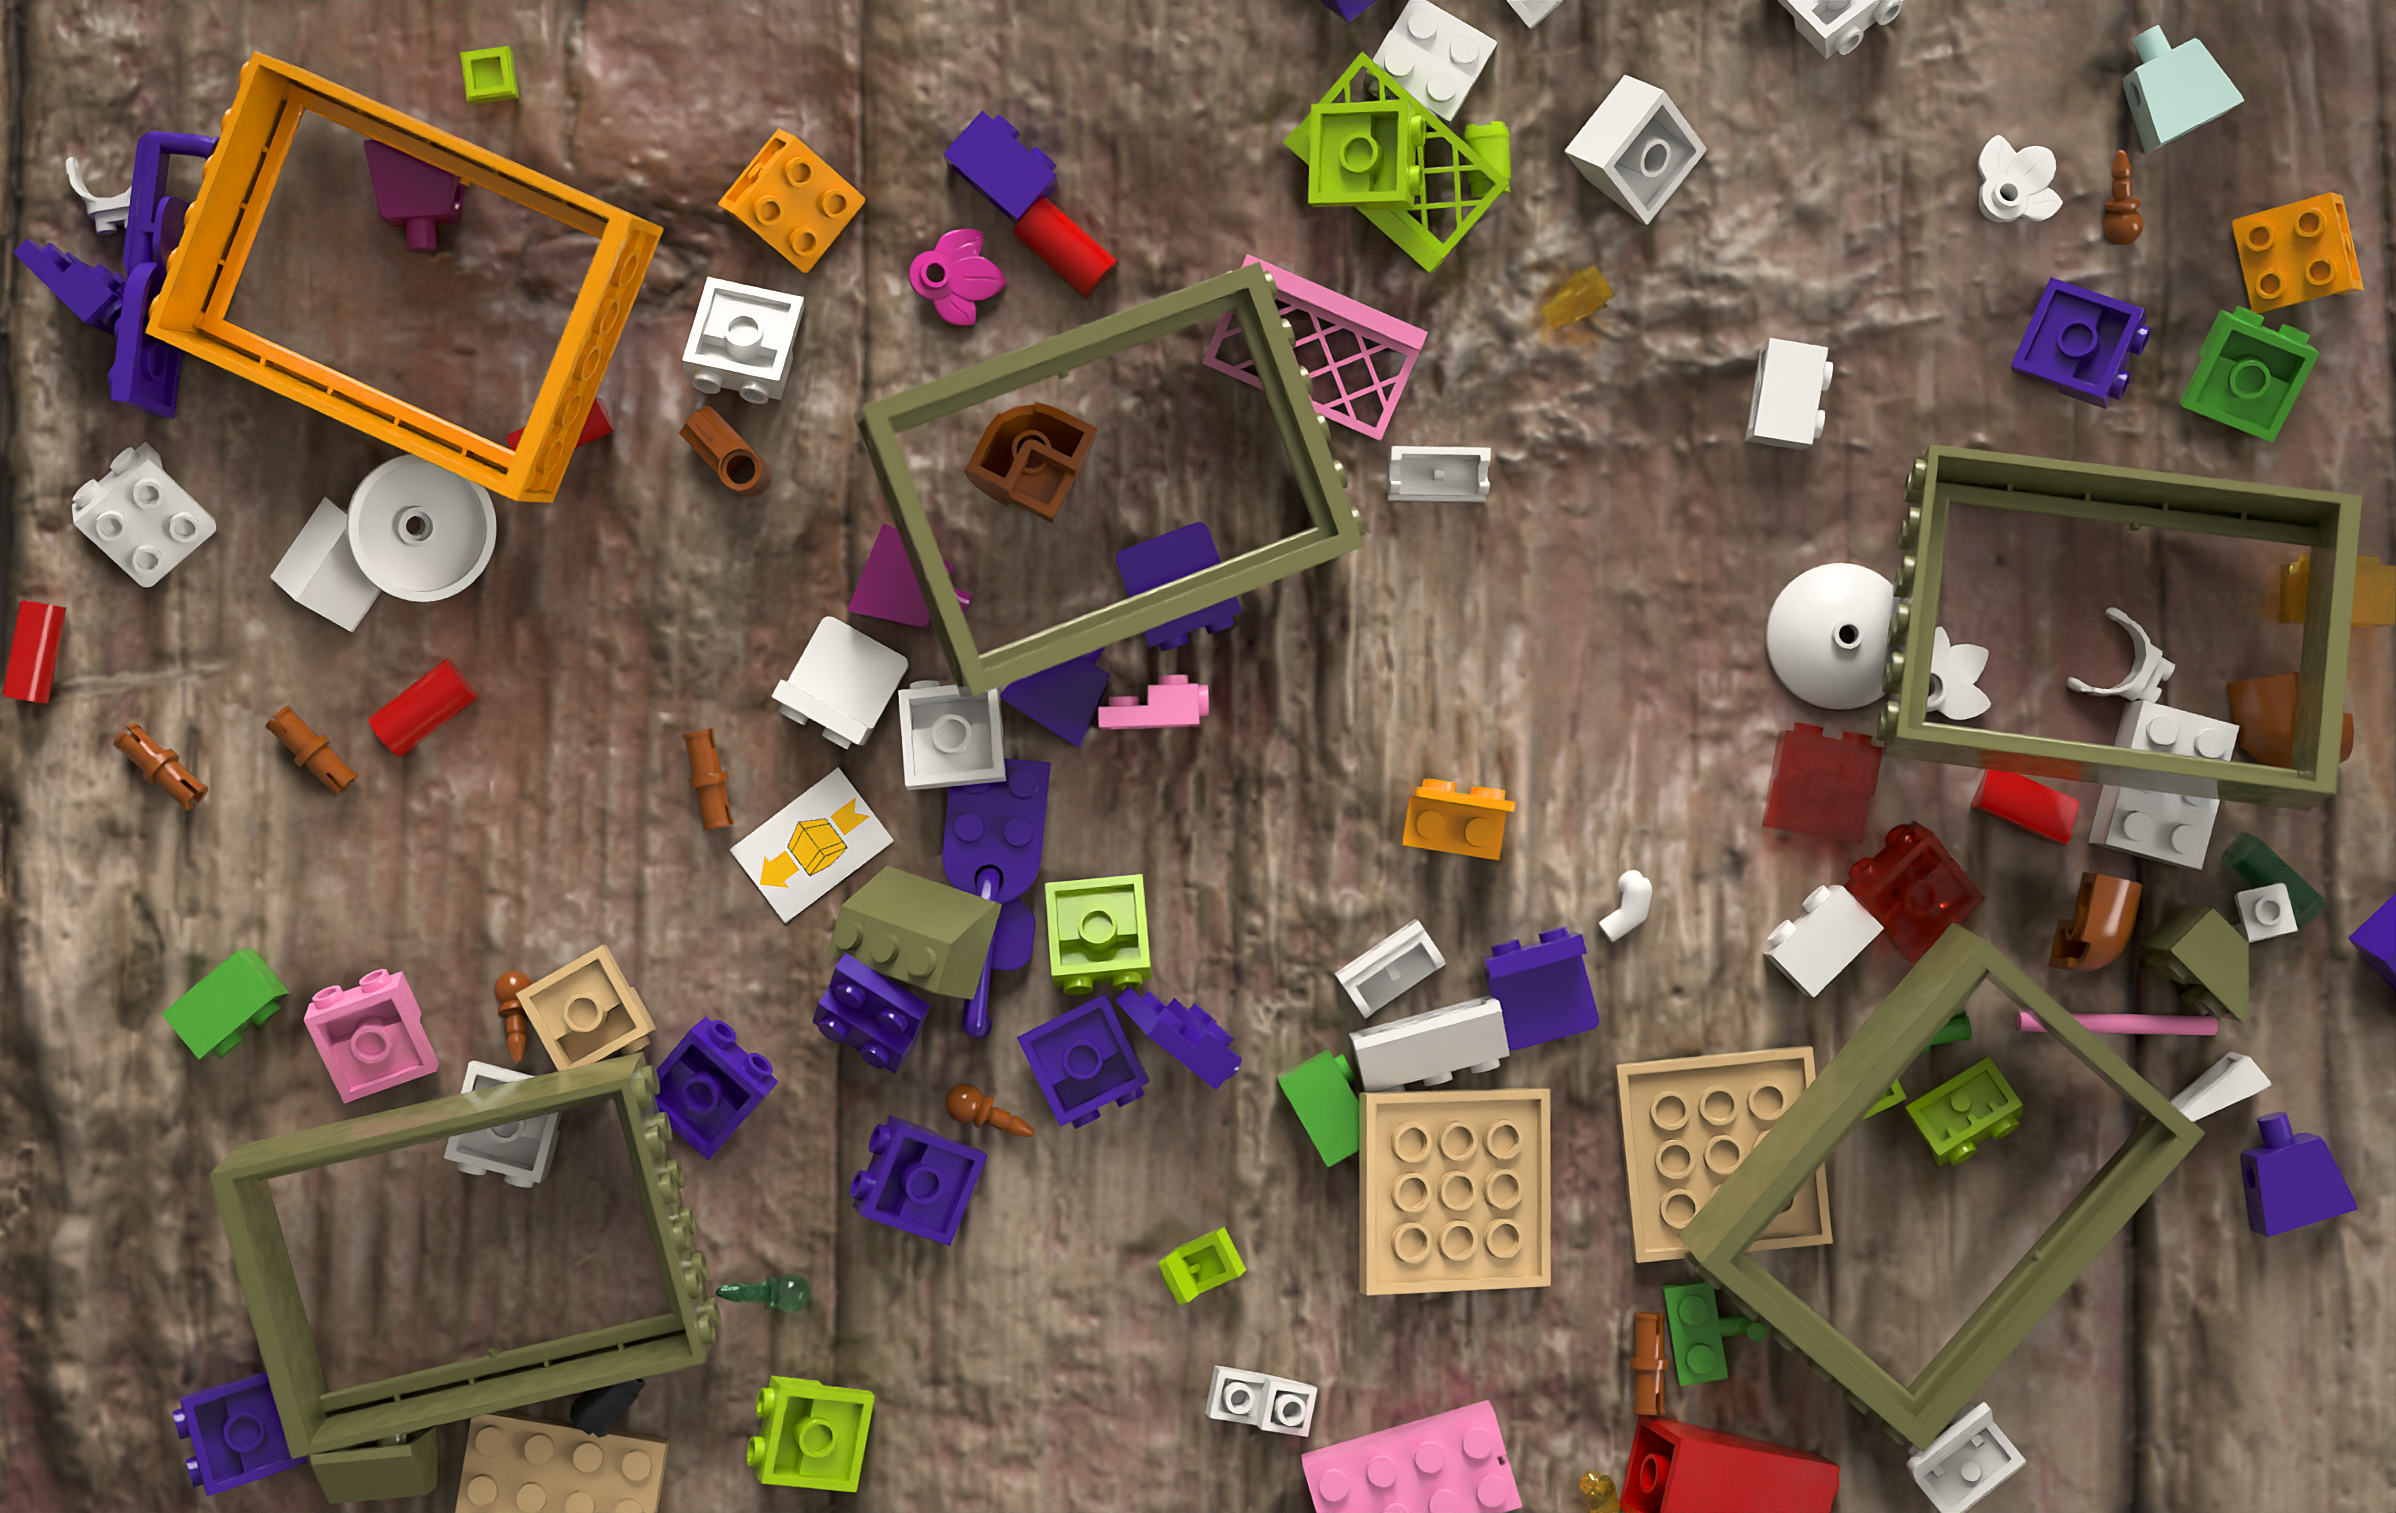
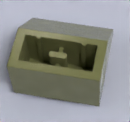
M2180 905L2139 945L2150 956L2146 960L2147 965L2163 980L2168 982L2172 978L2185 991L2180 996L2181 999L2198 1015L2203 1017L2207 1014L2217 1020L2225 1018L2240 1022L2249 1015V943L2214 908Z
M436 1426L310 1455L311 1467L329 1504L429 1495L441 1484Z

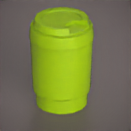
M1491 121L1488 125H1467L1463 132V141L1510 182V134L1505 123L1502 121ZM1465 157L1466 165H1474L1468 158ZM1481 170L1467 171L1468 185L1471 186L1472 197H1484L1496 184ZM1510 184L1500 195L1510 193Z

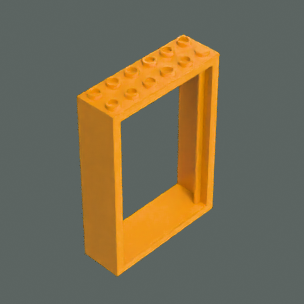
M253 51L251 59L245 63L240 71L238 79L239 90L233 106L226 111L220 125L221 137L216 150L204 165L202 171L203 183L197 199L189 206L185 214V230L179 246L168 258L166 265L167 277L160 294L154 298L148 312L150 321L145 333L515 501L553 503L664 228L302 68ZM305 109L461 178L460 183L469 187L472 182L601 239L516 452L223 320Z

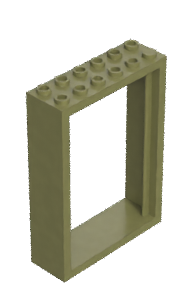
M1260 261L861 406L853 415L961 697H975L1364 547L1361 538L1365 534L1362 517L1357 508H1350L1344 492V489L1348 487L1345 471L1338 460L1333 461L1326 443L1331 439L1329 427L1323 415L1315 413L1309 395L1313 394L1311 378L1304 366L1298 367L1292 348L1296 346L1294 332L1288 320L1280 318L1274 300L1278 299L1276 283L1269 271L1263 272ZM1235 310L1314 527L979 655L895 434L1058 375L1059 379L1068 377L1067 371Z
M1932 444L1929 445L1922 460L1915 459L1912 473H1908L1906 477L1903 498L1904 502L1912 504L1909 507L1907 519L1902 520L1898 540V549L1906 550V555L1903 556L1901 568L1897 567L1893 583V597H1900L1901 600L1897 606L1896 615H1891L1887 636V644L1895 645V652L1892 653L1890 663L1885 664L1882 679V692L1890 693L1889 701L1886 703L1885 711H1880L1876 732V740L1884 741L1883 756L2309 811L2336 794L2362 496ZM1950 503L2130 524L2129 530L2139 531L2140 526L2311 546L2291 769L1925 722Z
M1953 922L1682 1230L1678 1237L1689 1249L1684 1257L1696 1268L1695 1271L1716 1290L1719 1291L1721 1288L1733 1299L1732 1302L1754 1322L1759 1320L1770 1330L1769 1333L1791 1353L1796 1351L1807 1361L1806 1365L1826 1383L1830 1384L1832 1382L1843 1392L1842 1395L1864 1415L1869 1413L1880 1423L1879 1426L1897 1443L1903 1446L1909 1440L1923 1452L2195 1146L2205 1132L1991 944ZM1987 978L2146 1119L1909 1387L1905 1389L1745 1254V1251Z
M643 1052L238 1145L209 1174L292 1459L687 1368L706 1362L711 1344L716 1342V1329L721 1327L720 1309L715 1297L708 1298L704 1283L709 1280L707 1260L703 1251L696 1253L692 1235L697 1234L695 1214L691 1205L684 1206L680 1192V1189L685 1186L683 1169L679 1159L672 1160L667 1143L672 1141L670 1120L666 1112L659 1113L655 1095L660 1093L657 1071L654 1065L647 1066ZM614 1099L671 1313L500 1353L497 1348H491L488 1350L487 1356L328 1392L267 1179Z

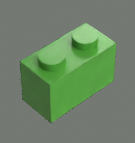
M253 948L237 950L161 1013V1015L198 1059L215 1055L222 1059L244 1042L240 1034L253 1023L260 1027L274 1018L282 1010L278 1003L290 992Z
M1326 1049L1277 1077L1282 1089L1328 1168L1359 1150V1101L1349 1086L1357 1078L1343 1054L1333 1058L1329 1049Z

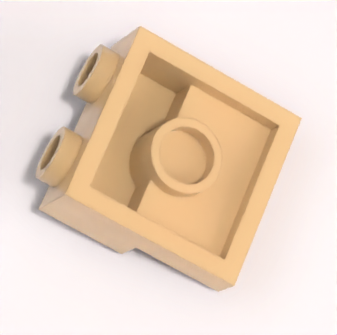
M606 945L599 946L516 993L558 1071L604 1061V1059L620 1050L623 1056L634 1054L651 1044L647 1035L657 1030L635 988L629 987Z

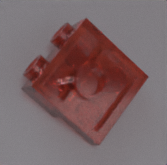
M1795 722L1793 731H1779L1762 827L1862 844L1870 796H1875L1883 747L1871 745L1872 736L1862 733L1843 731L1841 740L1823 737L1824 727Z
M1912 821L1909 825L1900 824L1892 828L1885 836L1884 842L1886 846L1873 858L1864 857L1856 861L1849 869L1848 876L1850 879L1843 885L1883 926L1882 932L1903 958L1912 964L1916 963L1933 946L1953 922L1958 924L1985 899L1933 831L1916 821Z

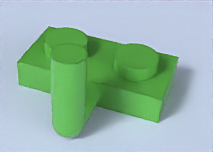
M1704 1279L1661 1286L1676 1380L1679 1386L1728 1379L1722 1338L1745 1334L1750 1340L1760 1342L1766 1337V1327L1759 1320L1754 1322L1746 1314L1718 1318L1714 1287Z

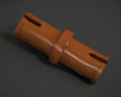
M289 705L273 716L274 721L271 719L265 725V728L271 731L296 756L294 762L300 768L306 766L332 792L334 797L343 793L351 785L350 781L354 782L359 775L328 746L330 740L324 734L318 736L292 711Z
M132 723L127 726V729L131 732L130 735L124 730L117 735L113 745L143 770L142 776L150 784L157 783L185 811L195 807V804L191 801L192 799L199 803L205 797L208 787L197 780L178 762L179 756L172 749L164 750L141 729L138 723Z
M714 728L683 734L693 775L692 778H689L690 788H696L704 824L703 830L735 824L734 819H732L724 783L729 778L727 770L722 771L714 738Z
M1634 1312L1635 1356L1630 1357V1368L1635 1369L1633 1413L1662 1415L1665 1414L1664 1370L1669 1369V1358L1664 1357L1665 1313Z

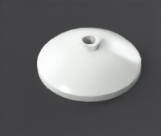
M405 454L380 464L359 484L349 504L346 535L355 563L372 584L382 591L401 599L418 602L436 601L462 591L484 570L495 545L496 516L492 501L484 486L414 454ZM416 516L420 520L421 527L417 533L410 534L406 529V523L409 518Z
M1844 563L1819 566L1804 572L1792 580L1776 598L1766 625L1768 657L1774 672L1784 686L1798 698L1809 704L1834 710L1858 708L1884 696L1886 693L1882 692L1883 672L1885 664L1890 663L1892 653L1895 652V645L1887 644L1891 615H1896L1897 606L1901 600L1900 597H1893V585L1870 569ZM1844 625L1851 627L1854 631V640L1850 644L1842 642L1839 637V631Z

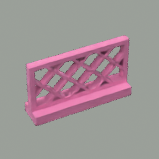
M1247 254L1242 267L1260 261L1263 272L1269 271L1274 278L1278 290V300L1291 305L1279 310L1280 316L1296 309L1308 312L1311 316L1317 333L1296 341L1295 347L1317 338L1320 339L1329 366L1311 372L1309 376L1313 378L1332 370L1342 398L1323 405L1313 401L1311 395H1309L1315 413H1321L1324 417L1381 441L1428 332ZM1235 310L1222 314L1202 364L1264 390L1258 376L1242 370L1253 365V359L1233 366L1216 358L1223 339L1242 332L1240 326L1227 331ZM1317 317L1331 322L1335 326L1322 331ZM1342 328L1354 332L1362 352L1335 363L1325 335ZM1362 336L1381 345L1367 350ZM1390 348L1407 355L1399 375L1379 382L1369 357L1370 354ZM1364 357L1374 385L1347 395L1337 368ZM1395 382L1387 401L1382 387ZM1377 390L1384 408L1377 426L1373 427L1357 420L1350 400ZM1345 403L1349 416L1332 409V407Z

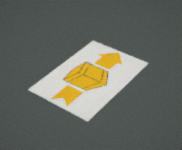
M838 767L732 847L730 851L782 920L787 923L894 840Z

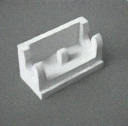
M1392 446L1388 452V501L1486 502V496L1489 493L1490 483L1487 481V473L1490 464L1491 448Z
M1414 919L1334 974L1366 1019L1446 963L1420 922Z

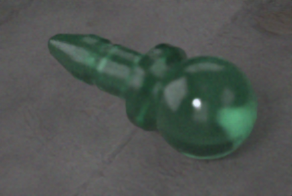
M789 1273L778 1279L768 1275L765 1278L764 1285L762 1283H746L745 1285L742 1283H732L716 1290V1296L734 1303H741L742 1301L746 1303L763 1302L765 1310H773L777 1307L783 1312L795 1313L802 1310L808 1304L811 1289L804 1277Z

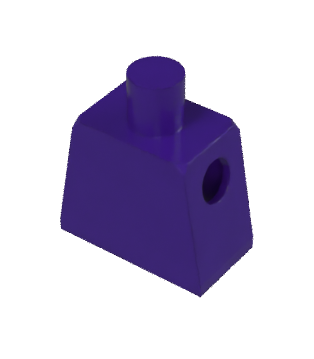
M1106 646L1009 683L999 697L1076 747L1081 748L1112 677L1109 673L1095 665Z
M2276 1112L2257 1119L2264 1144L2244 1150L2240 1154L2247 1214L2251 1231L2271 1237L2358 1209L2325 1141L2320 1136L2306 1132L2293 1135L2286 1112Z

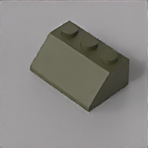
M886 866L841 905L827 953L842 958L847 953L869 968L938 994L974 1000L1002 904L891 866Z

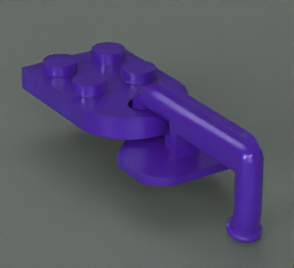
M151 131L139 139L136 148L123 263L128 280L123 294L121 315L117 318L114 328L117 348L115 364L110 369L108 384L111 391V401L158 418L175 419L183 350L149 335L145 331L150 321L148 317L150 305L162 290L167 277V261L171 253L179 246L185 230V214L190 204L177 197L165 196L170 154L196 156L207 161L216 150L220 139L218 136L211 138L198 134Z
M1004 758L1006 781L949 786L942 853L946 875L954 888L1002 904L974 1000H964L962 1028L973 1039L986 1037L992 1028L991 1019L986 1014L991 970H1017L1029 961L1033 952L1036 922L1033 914L1021 901L1020 897L1031 888L1041 867L1051 771L1050 762ZM986 867H995L999 869L1003 873L1004 879L1001 877V875L996 869Z

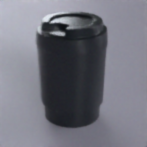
M639 1378L584 1391L572 1404L569 1416L589 1436L594 1433L598 1438L605 1437L639 1397V1392L645 1386V1381Z

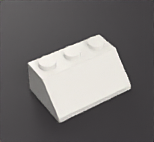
M1490 995L1348 1033L1365 1092L1405 1091L1404 1084L1423 1079L1424 1086H1432L1452 1080L1451 1071L1469 1066L1472 1073L1492 1070L1500 1066L1499 1058L1510 1056L1500 1003Z

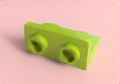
M1989 1056L1905 1106V1113L1933 1152V1159L1938 1167L1949 1161L1953 1166L1966 1161L1977 1152L1978 1149L1975 1145L1990 1136L1994 1140H1999L2009 1135L2019 1127L2020 1123L2017 1120L2022 1117L2023 1112L2022 1102Z

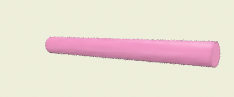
M2026 1012L2017 1013L2016 1026L2019 1032H2047ZM2069 1013L2091 1033L2215 1036L2218 1028L2217 1019L2213 1016Z

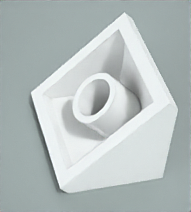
M325 496L270 577L295 601L350 632H354L382 590L364 576L352 557L346 535L348 511Z

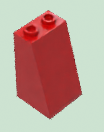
M1639 1414L1618 1508L1624 1513H1830L1832 1501L1839 1491L1840 1480L1838 1475L1840 1466L1815 1452L1660 1416Z

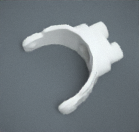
M69 157L66 160V169L70 177L71 186L82 197L81 199L85 201L88 216L95 218L97 234L116 233L117 225L124 224L125 229H127L132 186L125 193L115 197L96 198L89 193L83 183L77 158Z
M2109 607L2104 614L2111 620L2121 624L2133 639L2135 661L2131 672L2122 683L2110 689L2094 688L2082 683L2079 679L2071 677L2067 680V686L2076 692H2084L2090 696L2120 695L2130 701H2135L2138 698L2155 703L2162 689L2157 687L2160 679L2168 680L2175 669V664L2161 657L2162 651L2150 644L2148 636L2140 625L2127 617V614L2121 610Z

